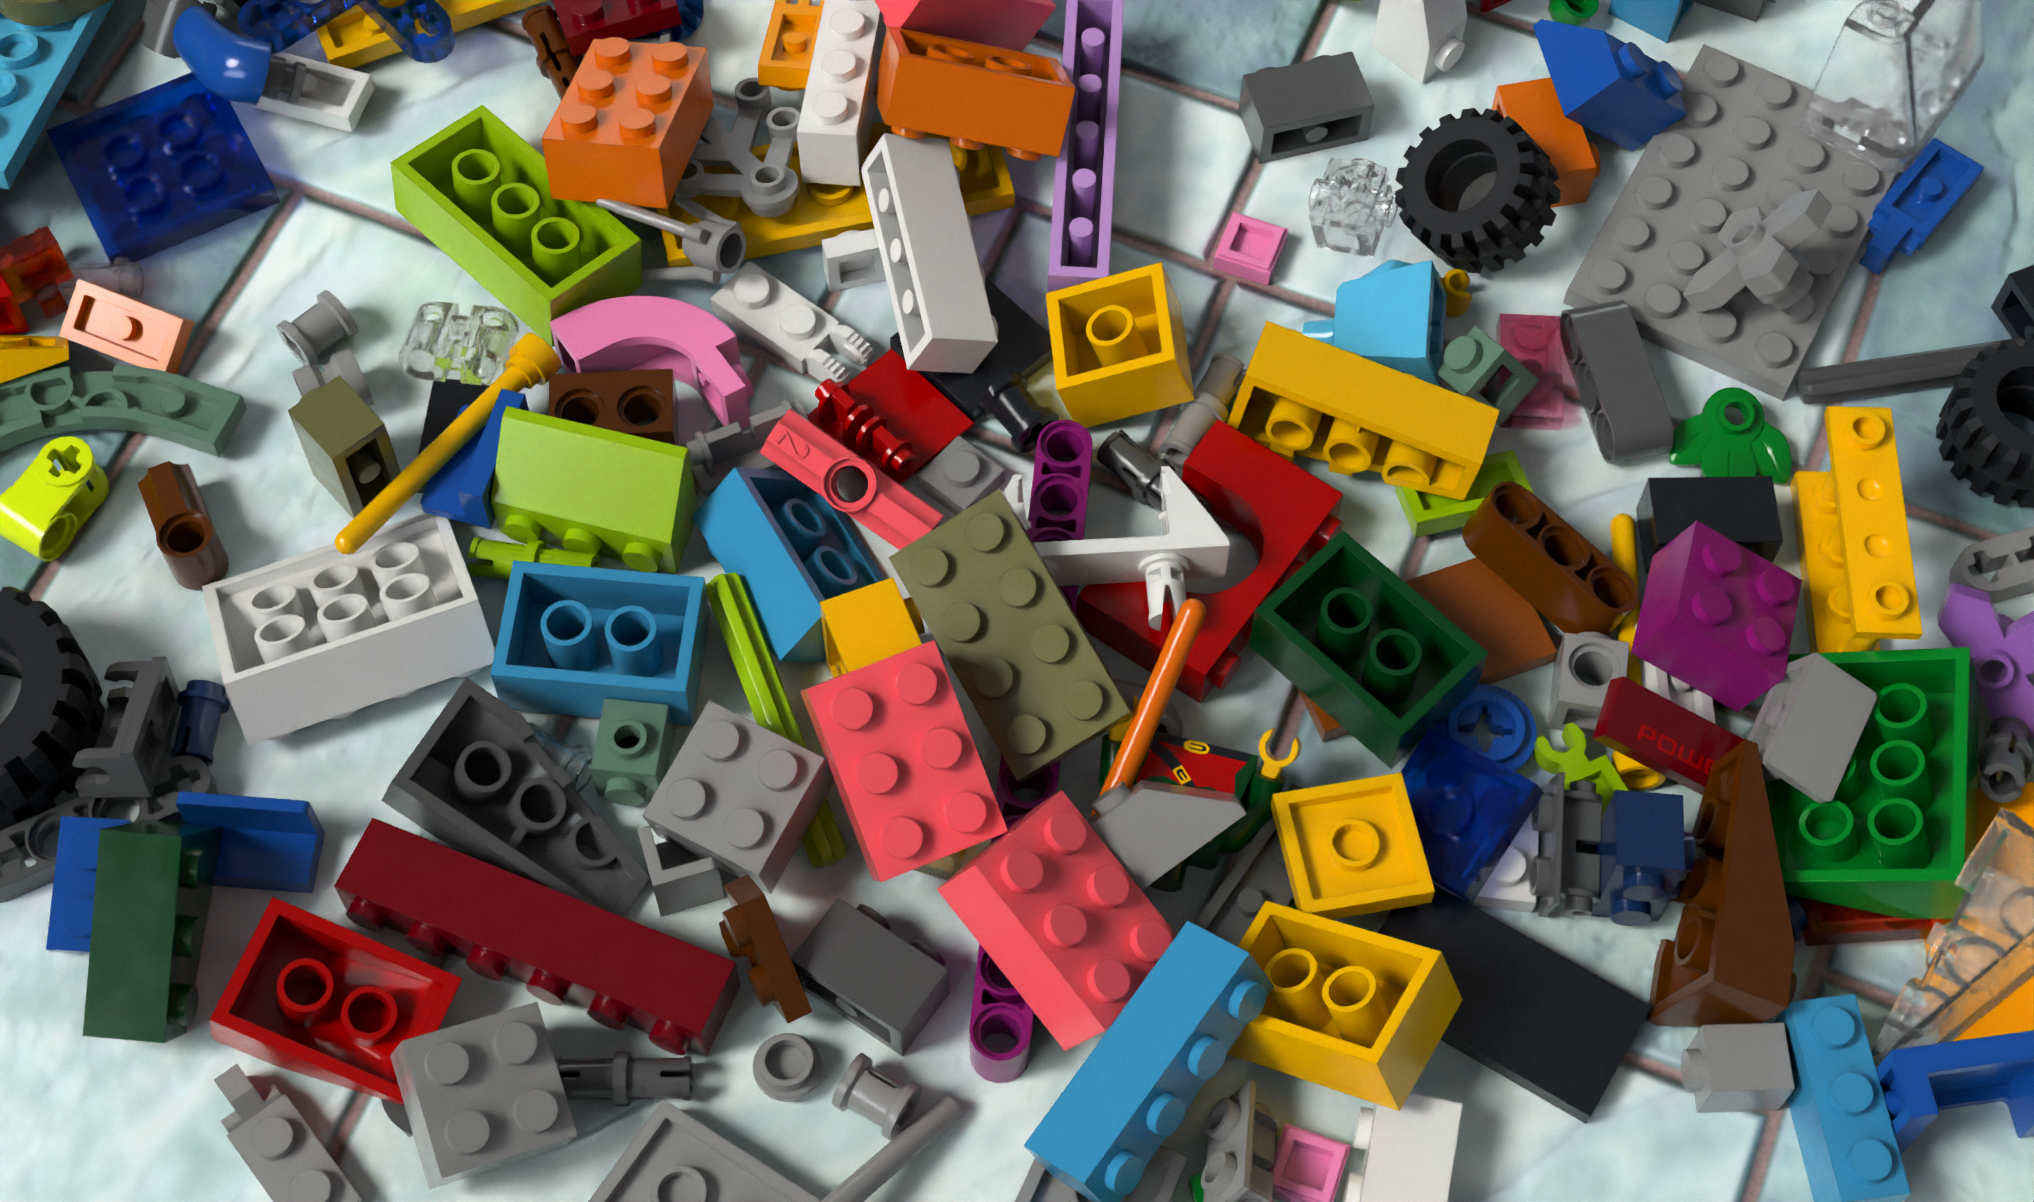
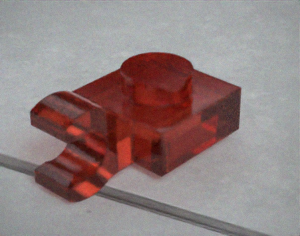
M48 226L29 235L18 237L10 244L0 248V272L13 292L18 304L31 298L36 299L47 321L68 310V305L58 285L74 278L57 240Z

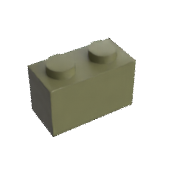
M340 375L323 387H317L307 392L298 404L288 410L313 475L352 519L401 473L384 422Z

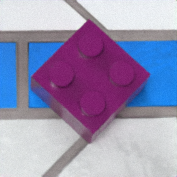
M1696 520L1652 557L1631 653L1738 712L1784 680L1802 580Z

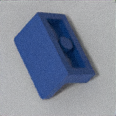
M501 389L487 424L429 480L420 500L423 512L488 529L492 528L495 515L491 505V494L502 416L506 406L529 411L525 394ZM463 405L460 408L457 417L460 414H462L470 405Z
M185 791L178 793L176 807L186 823L224 826L213 886L313 893L325 832L309 802Z

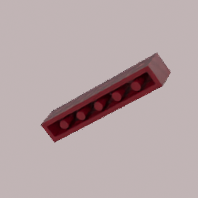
M375 818L371 819L334 885L346 909V916L362 928L380 933L384 927L402 933L406 935L405 939L410 945L428 955L441 957L443 952L446 951L466 959L465 964L472 971L485 978L501 981L505 975L527 984L526 989L528 992L544 1002L561 1006L567 1000L587 1008V1014L596 1022L614 1030H623L626 1025L648 1033V1038L653 1044L676 1055H685L687 1050L707 1057L741 987L737 965L732 960Z

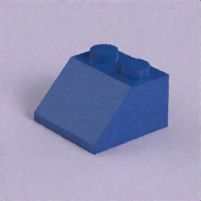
M1544 19L1533 25L1566 118L1633 152L1649 141L1653 135L1659 134L1687 114L1679 93L1683 89L1682 81L1676 70L1668 62L1661 61L1659 63L1645 55L1636 44L1632 42L1626 44L1602 30Z

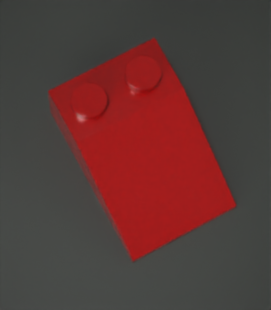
M272 896L209 1019L211 1038L274 1066L403 1105L404 1102L390 1055L401 1041L440 1029L460 987L462 978Z

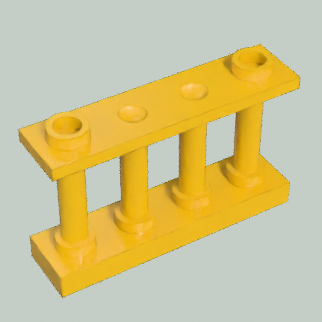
M1827 406L1824 416L1831 469L1829 472L1796 471L1790 482L1810 653L1881 651L1880 639L1919 640L1923 633L1891 408Z

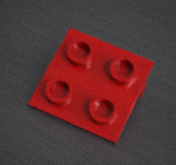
M892 348L847 384L843 381L835 382L831 378L823 381L815 391V397L819 400L818 407L807 415L810 422L859 456L872 461L879 470L901 485L938 456L958 435L961 437L974 426V422L920 373L914 370H907L905 360ZM851 466L868 482L866 474L860 468Z

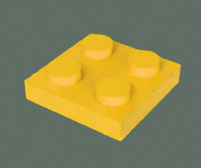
M1402 772L1272 794L1271 810L1297 910L1333 920L1432 903L1435 890Z

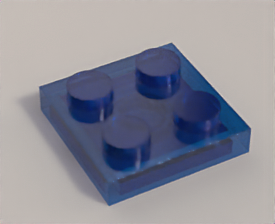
M1430 727L1401 772L1432 881L1473 903L1544 792L1537 783Z

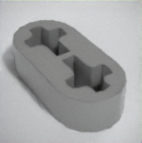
M2034 527L1979 541L1965 547L1950 570V584L1957 583L1989 592L1993 604L2034 592V559L2021 562L2029 550L2034 554ZM1974 565L1980 573L1999 569L1990 583H1988L1983 575L1973 576L1970 573Z

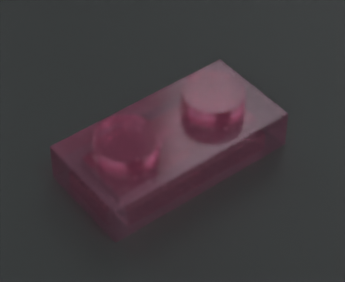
M1500 313L1496 325L1497 343L1539 379V382L1500 425V428L1560 430L1564 420L1560 316ZM1504 367L1498 373V390L1512 375Z

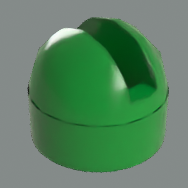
M1550 0L1548 11L1550 17L1555 22L1581 26L1597 12L1599 0Z

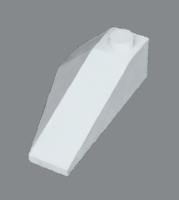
M1380 0L1372 47L1419 83L1424 84L1439 70L1443 72L1448 71L1461 57L1465 47L1462 38L1467 21L1466 0Z

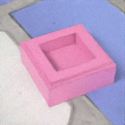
M1233 212L1215 253L1213 269L1268 286L1287 242L1289 229Z
M1285 1123L1275 1152V1163L1269 1170L1274 1175L1273 1197L1285 1202H1333L1351 1146Z

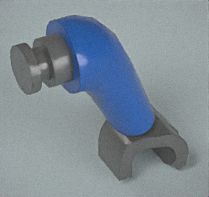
M147 0L142 20L146 23L141 39L143 45L156 53L173 59L181 57L193 75L215 95L226 101L257 105L261 96L276 100L278 95L282 94L286 96L287 103L293 105L298 103L305 81L306 64L296 62L293 67L286 66L285 58L271 55L270 43L249 39L234 33L215 18L217 12L216 4L205 1L202 4L198 0Z

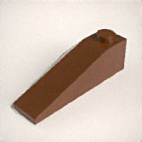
M1745 739L1712 763L1692 831L1695 838V846L1701 849L1698 858L1694 861L1691 873H1687L1685 880L1680 881L1678 897L1672 900L1684 905L1674 942L1668 939H1661L1655 959L1649 1005L1652 1007L1647 1014L1646 1021L1658 1026L1701 1027L1702 1025L1762 1023L1787 1009L1796 991L1797 977L1792 972L1795 941L1758 744Z

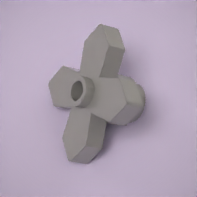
M1818 188L1793 194L1768 217L1757 205L1733 212L1716 237L1726 250L1696 271L1683 296L1697 312H1703L1722 307L1741 289L1747 286L1761 303L1771 304L1776 310H1782L1794 305L1806 295L1813 284V277L1808 272L1809 263L1796 249V246L1820 229L1832 205Z

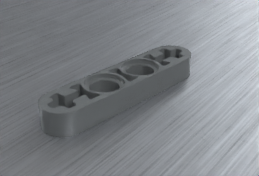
M179 755L162 761L153 789L158 797L156 799L162 807V810L155 812L147 797H78L1 830L0 859L4 865L1 867L3 876L0 877V903L13 900L54 882L56 856L45 855L42 847L47 836L60 828L61 816L106 818L107 813L113 806L129 801L135 802L140 807L139 815L134 822L147 819L186 823L176 807L178 797L177 782L184 778H189L192 782L193 792L218 794L217 783L210 770L202 760L190 755ZM25 845L36 862L35 865L30 867L23 861L26 858L19 850V848Z

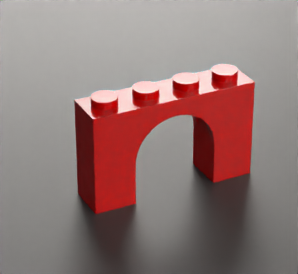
M1217 419L1184 461L1182 482L1212 504L1211 512L1230 523L1246 536L1256 552L1258 565L1244 581L1230 589L1215 593H1192L1186 591L1187 600L1191 598L1198 599L1205 605L1206 616L1175 688L1200 704L1214 686L1223 690L1237 672L1242 661V657L1238 654L1250 640L1255 609L1305 565L1317 550L1320 551L1340 533L1344 526V521L1338 518L1343 498L1342 492ZM1146 581L1089 584L1077 596L1076 616L1085 631L1152 673L1174 623L1169 604L1167 602L1163 603L1161 630L1157 631L1152 629L1148 623L1149 608Z

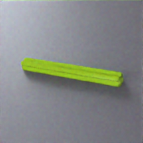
M734 572L713 577V580L706 584L707 596L756 724L808 749L741 576ZM827 796L802 838L808 859L814 868L831 866L847 855L845 842Z

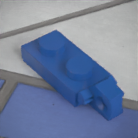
M1934 137L1876 205L1872 213L1873 217L1867 224L1869 226L1867 232L1874 236L1868 242V248L1860 259L1859 264L1880 275L1898 251L1908 257H1911L1916 250L1920 251L1979 180L1985 167Z

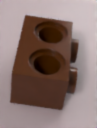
M673 369L549 374V416L578 423H593L591 426L678 446V397ZM644 420L654 421L653 423L644 426L635 425L638 422Z

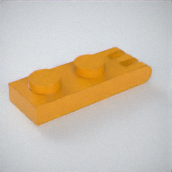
M775 0L758 62V85L773 86L789 92L806 89L825 0L820 1V6L812 5V0H798L797 4H791V0Z

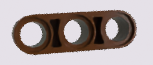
M1501 482L1494 486L1462 529V538L1472 554L1564 633L1598 632L1609 637L1635 609L1639 601V593L1634 581L1621 568L1531 491L1520 484Z

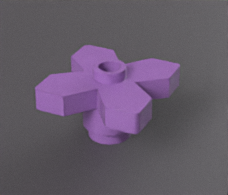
M1957 583L1950 584L1937 614L1938 626L1954 648L1970 647L1979 685V696L1983 695L1992 720L1995 721L2006 716L2018 718L2029 728L2030 739L2034 738V678L2031 676L2034 673V611L2013 621L2011 618L1996 612L1989 592Z

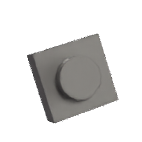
M959 435L918 474V487L955 515L995 492L1005 482V469Z

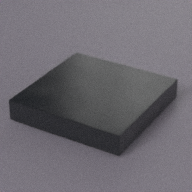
M986 277L985 291L991 315L997 321L998 343L972 374L917 371L973 422L984 415L979 409L980 400L985 395L986 390L996 380L1006 374H1013L1015 372H1019L1027 380L1053 359L1050 333ZM899 332L890 337V349L892 348L905 360Z

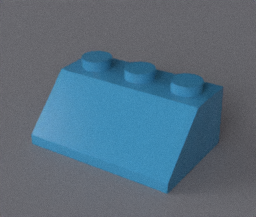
M734 467L692 515L693 520L705 538V545L708 551L718 559L725 573L735 572L741 576L768 648L777 657L779 662L825 661L819 602L885 580L843 512L833 508L824 497L786 471Z

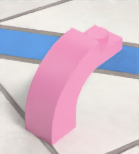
M624 296L582 306L550 321L556 353L567 373L673 369L674 379L680 380L696 390L723 426L738 422L741 430L750 426L749 417H751L748 399L754 396V392L747 374L741 367L737 336L726 324L709 312L692 304L666 297Z

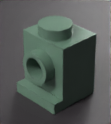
M1476 325L1466 336L1457 337L1448 344L1444 352V362L1435 372L1459 394L1499 409L1500 412L1496 421L1499 427L1539 382L1536 376ZM1503 367L1506 368L1512 375L1488 401L1480 393Z

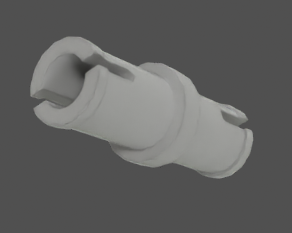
M1218 353L1213 356L1208 370L1196 390H1193L1195 400L1180 404L1181 415L1159 449L1160 453H1165L1163 458L1171 465L1183 469L1184 461L1217 419L1224 423L1227 421L1229 415L1227 407L1243 382L1247 369H1243L1245 365L1236 357L1225 353Z

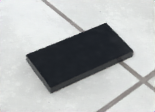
M1433 884L1435 893L1432 903L1392 909L1378 933L1441 951L1463 999L1440 1040L1587 1124L1652 1006Z

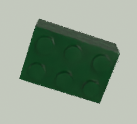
M1343 530L1255 609L1249 646L1391 770L1477 688L1488 656V652Z

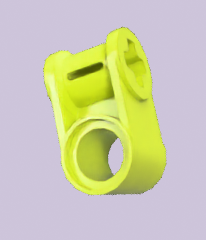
M67 436L51 440L41 449L39 455L13 486L0 495V536L44 562L58 558L68 548L77 531L97 507L105 501L109 494L110 483L107 475L101 467L95 464L94 454L88 444L82 439ZM54 459L58 461L59 465L62 468L61 470L58 471L53 463ZM88 480L93 487V490L91 492L86 485V482Z

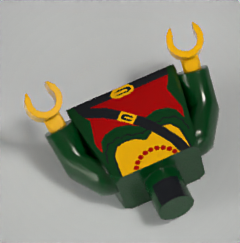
M1135 694L1133 696V713H1135L1139 704V699ZM1133 716L1110 729L1109 733L1102 736L1098 780L1100 789H1102ZM1272 728L1264 733L1258 747L1264 764L1263 767H1257L1259 757L1257 755L1156 731L1132 786L1141 780L1233 793L1241 801L1247 814L1149 886L1166 892L1180 891L1183 887L1188 865L1206 870L1216 869L1223 854L1238 853L1250 843L1260 828L1273 815L1271 810L1272 794L1282 792L1285 784V777L1281 775L1283 767L1297 760L1301 754L1302 745L1299 737H1295L1289 756L1285 759H1280L1271 753L1269 747L1276 728Z

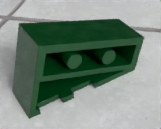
M145 819L100 829L83 1036L166 1043L186 1034L187 1027L194 1022L198 1008V989L195 982L224 826Z

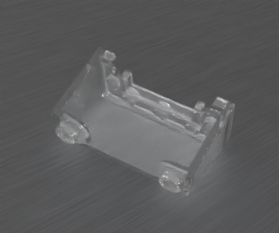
M1864 0L1859 3L1845 20L1796 128L1879 170L1892 173L1907 171L1913 166L1973 82L1984 61L1982 0Z

